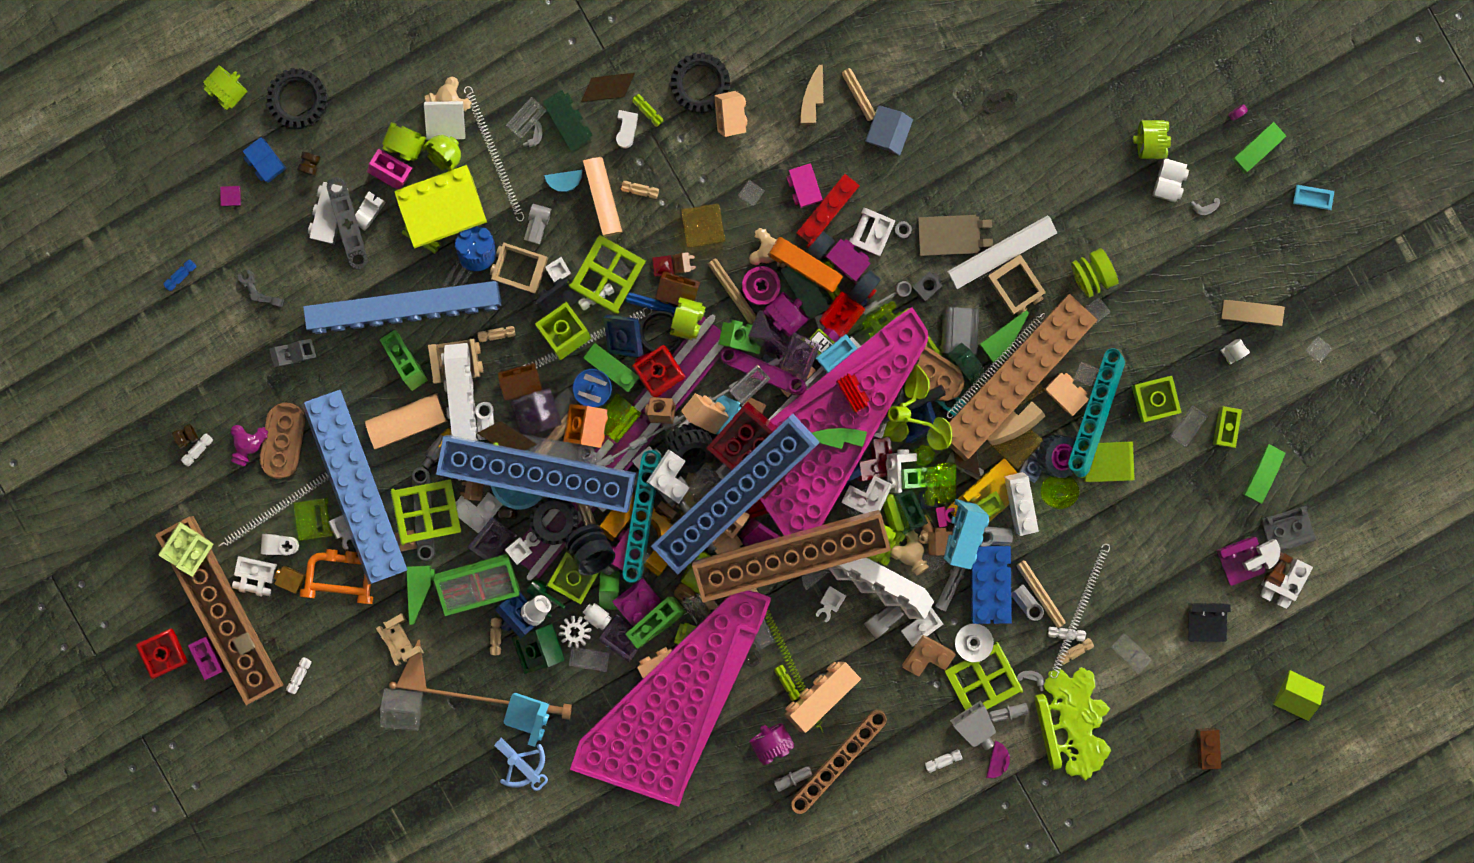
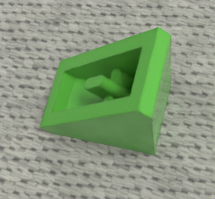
M601 571L599 606L602 609L618 610L612 601L619 597L620 571Z

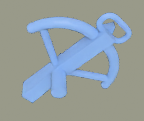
M502 738L495 743L494 746L508 758L507 762L510 765L506 780L501 779V784L508 787H522L532 782V789L538 791L548 782V778L540 774L545 763V754L541 744L537 745V750L517 754ZM539 753L540 761L536 770L534 771L521 757ZM514 765L527 777L525 780L509 782ZM541 777L545 779V781L538 788L534 787V784L536 782H541Z

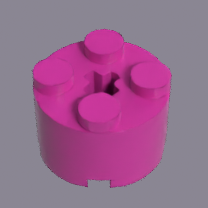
M765 266L749 270L742 282V291L745 298L757 306L770 304L779 295L781 288L777 273ZM762 281L765 282L766 290H757L758 286L756 284Z

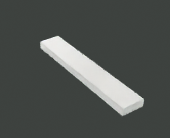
M1047 215L947 272L954 286L958 289L1057 234L1051 218Z

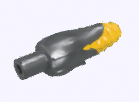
M447 428L440 434L436 441L428 448L427 458L422 464L426 468H429L433 461L437 462L439 460L443 436H450L452 434L450 428Z

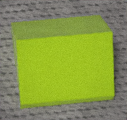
M1289 670L1273 705L1309 721L1321 706L1325 686Z

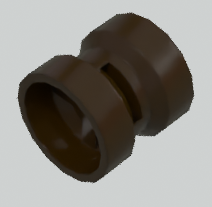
M302 152V161L298 165L297 170L316 176V165L320 162L321 157Z
M190 423L185 425L184 429L172 432L173 438L180 449L185 448L190 442L194 443L199 440L196 431Z

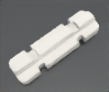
M610 283L604 285L599 296L605 299L606 295L610 296L615 291ZM585 297L578 301L583 310L588 309L591 304H596L588 298L585 299Z
M204 434L200 441H197L188 451V455H184L181 461L186 466H190L194 459H197L206 449V446L211 444L213 441L212 437Z
M1048 628L1049 637L1056 638L1057 636L1058 638L1065 639V637L1070 636L1073 639H1066L1085 641V631L1068 632L1067 630L1070 629Z
M303 657L300 660V666L296 668L290 680L292 682L286 688L289 693L295 694L297 692L298 685L301 684L306 675V669L311 665V661Z
M958 749L954 750L951 754L947 753L936 758L933 762L931 760L925 763L926 769L931 773L936 771V768L940 769L952 764L953 761L961 760L962 755Z

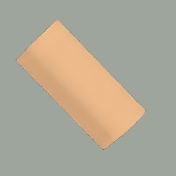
M603 158L583 160L603 236L608 237L623 233Z
M435 393L365 421L374 449H379L448 422L438 394Z

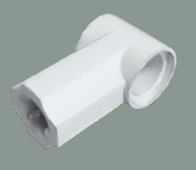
M489 402L478 404L475 413L477 416L478 432L494 424V408ZM482 405L489 407L490 413L487 416L480 414L479 410ZM478 434V440H487Z

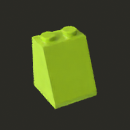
M1133 442L1098 443L1089 473L1080 478H1083V482L1135 480ZM1089 445L1082 447L1081 451L1087 450Z

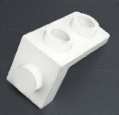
M909 449L897 450V453L887 454V482L893 484L890 493H902L901 462L917 461V453H909Z

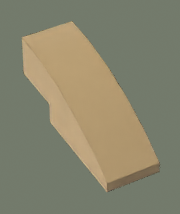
M818 65L807 86L802 103L800 125H816V106H823V65Z
M1223 300L1221 319L1280 327L1283 323L1285 307Z
M1031 402L1019 415L1013 411L987 440L992 446L1012 440L1037 425L1045 417V414Z

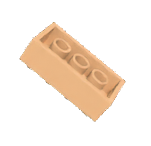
M833 662L827 668L828 672L824 676L820 675L813 681V687L810 689L806 688L799 695L800 699L796 703L793 701L786 707L785 710L787 712L784 716L798 731L806 733L861 680L846 662Z

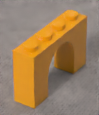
M632 492L630 507L627 513L612 510L600 525L606 537L612 542L622 528L631 521L635 500L634 492ZM653 507L651 525L655 528L659 539L673 525L666 516L657 514ZM639 511L638 519L645 521L646 513ZM655 550L644 563V566L657 576L668 565Z

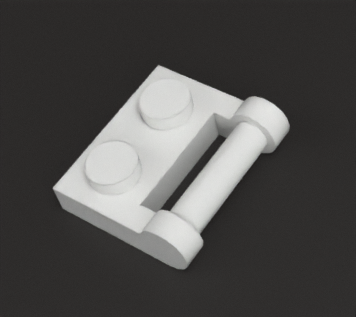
M863 208L861 212L863 215L853 238H850L849 241L856 247L881 256L895 220ZM871 217L875 221L864 243L860 239Z

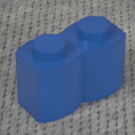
M262 137L243 150L245 154L244 160L249 166L253 165L256 168L255 174L261 181L265 180L269 183L286 170V167Z

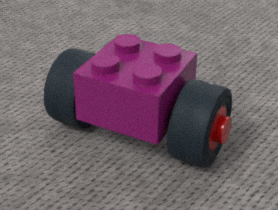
M822 232L816 240L813 238L806 247L808 249L806 253L819 261L822 258L854 283L855 287L848 294L850 299L860 305L866 298L870 300L877 291L874 288L881 279L871 270L867 271L860 281L858 279L871 264L868 262L870 258L862 251L860 253L856 252L853 249L855 246L847 239L845 241L840 239L833 249L827 253L835 241L825 232Z

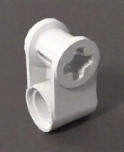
M262 534L261 554L291 555L299 549V542L294 537ZM289 543L293 547L289 549L285 547V544Z

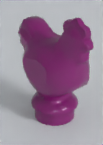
M235 425L231 428V435L234 437V447L237 450L236 453L232 454V462L246 466L247 462H249L247 455L257 452L261 443L268 438V431L265 427H259L254 435L246 433L240 425Z

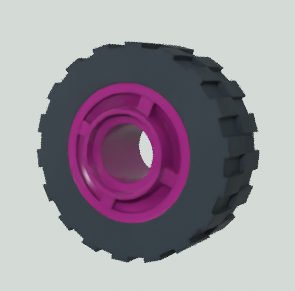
M1051 435L1043 440L1037 451L1038 465L1043 473L1057 478H1066L1072 475L1073 471L1069 468L1068 463L1075 444L1074 439L1068 436Z

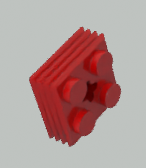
M665 345L660 346L633 364L634 370L652 397H658L686 377ZM657 368L663 369L661 375L656 374Z
M847 373V376L844 375L843 378L840 377V380L837 379L836 382L854 413L868 406L867 403L870 400L865 391L860 392L857 386L860 383L855 374L850 375Z
M168 629L136 644L151 679L188 663L173 629ZM160 648L162 651H166L165 658L158 656Z

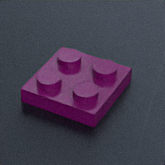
M642 578L612 602L634 627L656 608L662 600Z

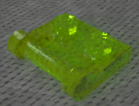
M328 498L293 503L299 541L333 536L328 523ZM315 505H319L322 532H318Z

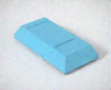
M1296 185L1293 204L1331 210L1334 191Z
M845 334L816 357V359L825 371L829 373L858 348Z

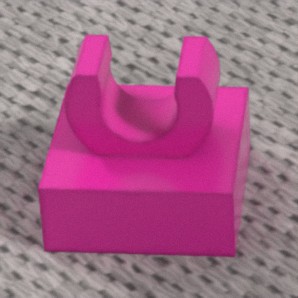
M946 506L936 508L939 527H945L949 525V522L951 523L952 519L949 518L948 514L955 511V508L947 510Z

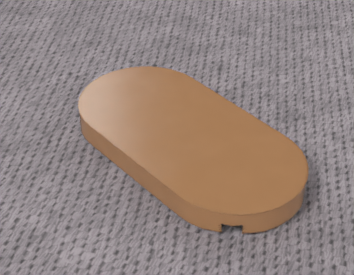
M925 346L915 365H919L927 375L930 382L929 390L942 384L946 395L937 400L949 401L956 398L964 386L961 370Z
M280 403L272 408L267 415L265 429L268 431V438L262 443L260 465L265 473L272 478L282 479L289 477L296 471L299 464L306 420L303 411L295 404Z

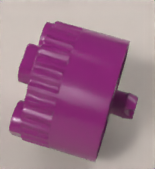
M783 291L763 310L770 319L773 318V324L788 337L793 335L809 320L808 316L800 308L803 302L799 298L794 301Z
M783 723L770 728L766 725L761 726V733L749 741L763 765L771 763L776 756L779 758L789 754V750L794 748V743Z

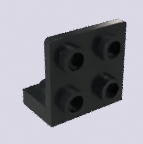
M562 278L558 279L552 284V289L549 291L545 289L536 296L538 299L535 302L546 316L565 302L572 307L582 299L576 291L569 288L570 282L566 278L564 280Z
M1188 603V641L1226 642L1227 612H1231V604Z

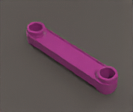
M728 347L721 352V360L727 366L786 392L800 396L807 389V385L802 378L741 351ZM728 354H734L731 360H726ZM796 383H802L800 389H793Z

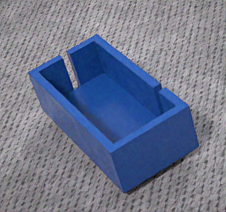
M1011 546L978 547L976 562L970 569L971 623L990 624V620L994 624L1012 623L1011 567H1007V564H1011Z

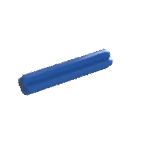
M630 292L626 296L627 303L655 311H665L672 315L675 314L676 307H678L677 305L664 304L659 300Z

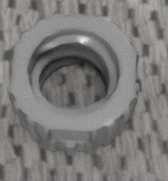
M901 221L895 226V235L905 239L910 236L912 227L909 223ZM900 226L907 227L906 234L899 232Z

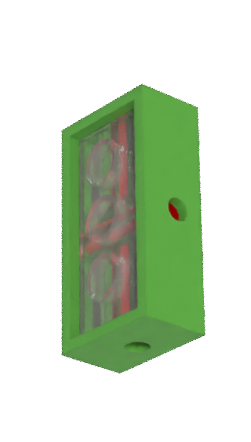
M509 554L437 573L434 577L445 616L516 597L520 594Z

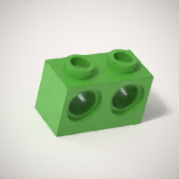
M732 320L731 323L723 322L718 345L760 354L764 332L757 330L758 326L746 324L745 327L742 326L743 322Z

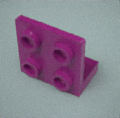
M1249 537L1216 550L1229 585H1235L1266 572L1263 564H1261V569L1254 572L1245 570L1242 564L1259 555L1256 549V545H1259L1256 537Z

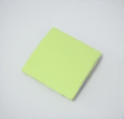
M179 522L158 555L193 577L214 544Z

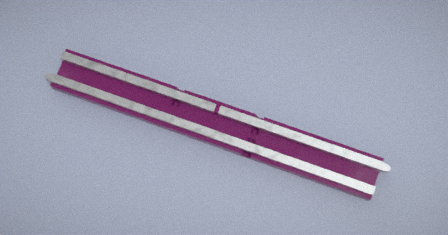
M711 315L707 319L703 317L698 323L701 327L697 339H685L672 354L686 377L656 398L673 399L676 411L721 357L723 349L728 348L718 345L721 330L713 325L715 315ZM660 369L657 374L661 375L663 369ZM646 387L605 436L601 448L596 447L584 463L596 465L598 461L610 454L613 456L630 446L629 443L644 435L646 437L663 427V423H651L645 414L646 404H649L650 397H652ZM658 409L656 412L659 413L663 411V409ZM657 434L648 438V442L634 450L631 448L614 458V462L605 467L627 471L633 464L632 460L645 450ZM570 502L575 506V509L578 512V528H580L584 524L581 514L579 512L577 504L575 502ZM590 506L591 512L593 513L597 507ZM551 509L545 513L543 524L547 530L558 532L565 526L566 518L560 510ZM530 528L527 531V533L523 536V541L526 540L527 534L532 532V528ZM535 534L530 537L531 542L538 540ZM540 540L537 546L529 547L532 553L520 562L530 570L527 579L531 580L535 576L540 578L564 549L566 542L551 545L545 544Z

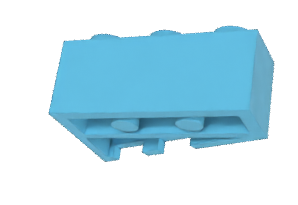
M955 499L954 505H957L958 508L956 517H952L951 523H954L952 535H948L944 559L950 565L971 569L977 559L978 547L983 541L984 529L989 524V515L975 503Z

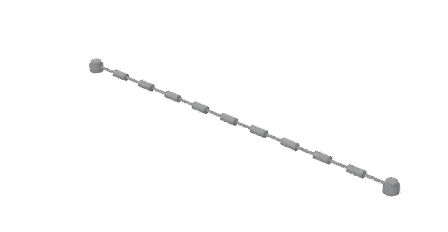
M906 281L899 282L896 285V292L879 302L874 301L865 306L863 314L867 315L879 308V304L896 294L903 297L908 296L912 291L911 284ZM805 341L796 346V350L779 360L776 358L768 364L777 367L781 365L780 362L797 352L800 354L810 348V346ZM750 376L746 379L743 377L729 385V389L713 398L711 396L709 398L714 402V400L729 391L734 392L745 386L747 381L754 377ZM685 416L674 417L673 424H662V428L646 437L644 435L629 443L630 446L613 456L610 454L598 461L596 465L604 467L614 462V458L631 448L634 450L648 442V438L664 429L667 431L681 423L680 420L685 418Z

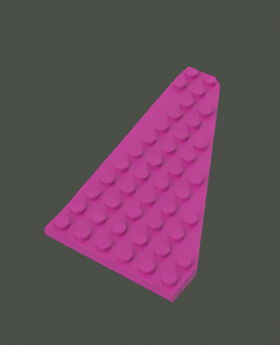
M747 590L729 595L580 739L570 770L679 807L688 781L765 618L771 597Z

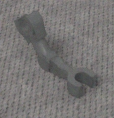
M247 270L249 278L246 280L242 274L238 275L239 281L244 287L248 288L252 300L283 307L285 300L259 294L254 285L255 277L251 270Z

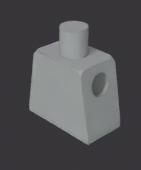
M981 700L950 720L955 729L973 747L979 744L982 745L984 750L993 747L994 742L990 737L996 731Z

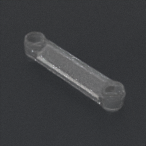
M524 435L537 444L525 451L594 464L597 460V454L590 446Z

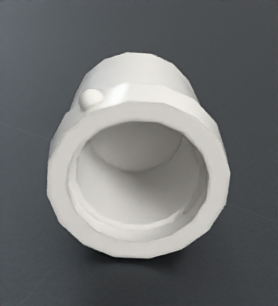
M545 596L535 597L521 608L522 618L533 626L541 624L551 609V603Z

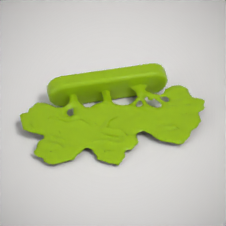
M1081 667L1073 674V678H1070L1062 669L1049 671V677L1044 683V688L1053 695L1054 700L1048 705L1046 696L1039 694L1034 696V701L1050 767L1052 770L1062 767L1060 752H1064L1069 757L1065 768L1067 774L1070 776L1080 775L1084 780L1091 778L1094 771L1100 770L1104 760L1108 758L1111 752L1110 747L1104 740L1092 735V730L1100 727L1103 721L1102 717L1108 713L1110 708L1101 699L1093 700L1090 698L1093 689L1096 687L1094 674L1090 670L1087 671ZM1058 699H1063L1062 702L1057 703ZM1051 709L1060 711L1059 724L1053 725ZM1064 728L1068 732V740L1064 745H1058L1055 730ZM1073 740V744L1069 745V741ZM1074 747L1079 753L1077 755L1070 753L1071 749L1068 750L1067 748ZM1071 757H1075L1076 761H1072Z

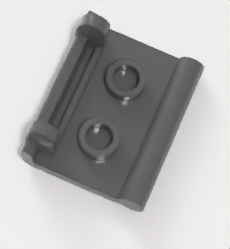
M943 307V311H941L943 316L942 343L939 346L941 353L977 355L979 309Z
M1301 506L1297 509L1261 519L1267 541L1276 539L1280 551L1316 541L1307 513V506Z

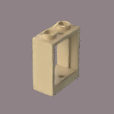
M503 242V245L499 246L496 252V257H498L496 265L493 264L490 270L491 279L537 294L548 257ZM508 250L538 260L530 286L499 277Z
M1021 255L987 276L1012 315L1015 313L1020 315L1028 310L1026 307L1028 304L1033 302L1035 305L1044 299L1042 295L1046 293ZM1020 264L1038 292L1015 307L997 279Z

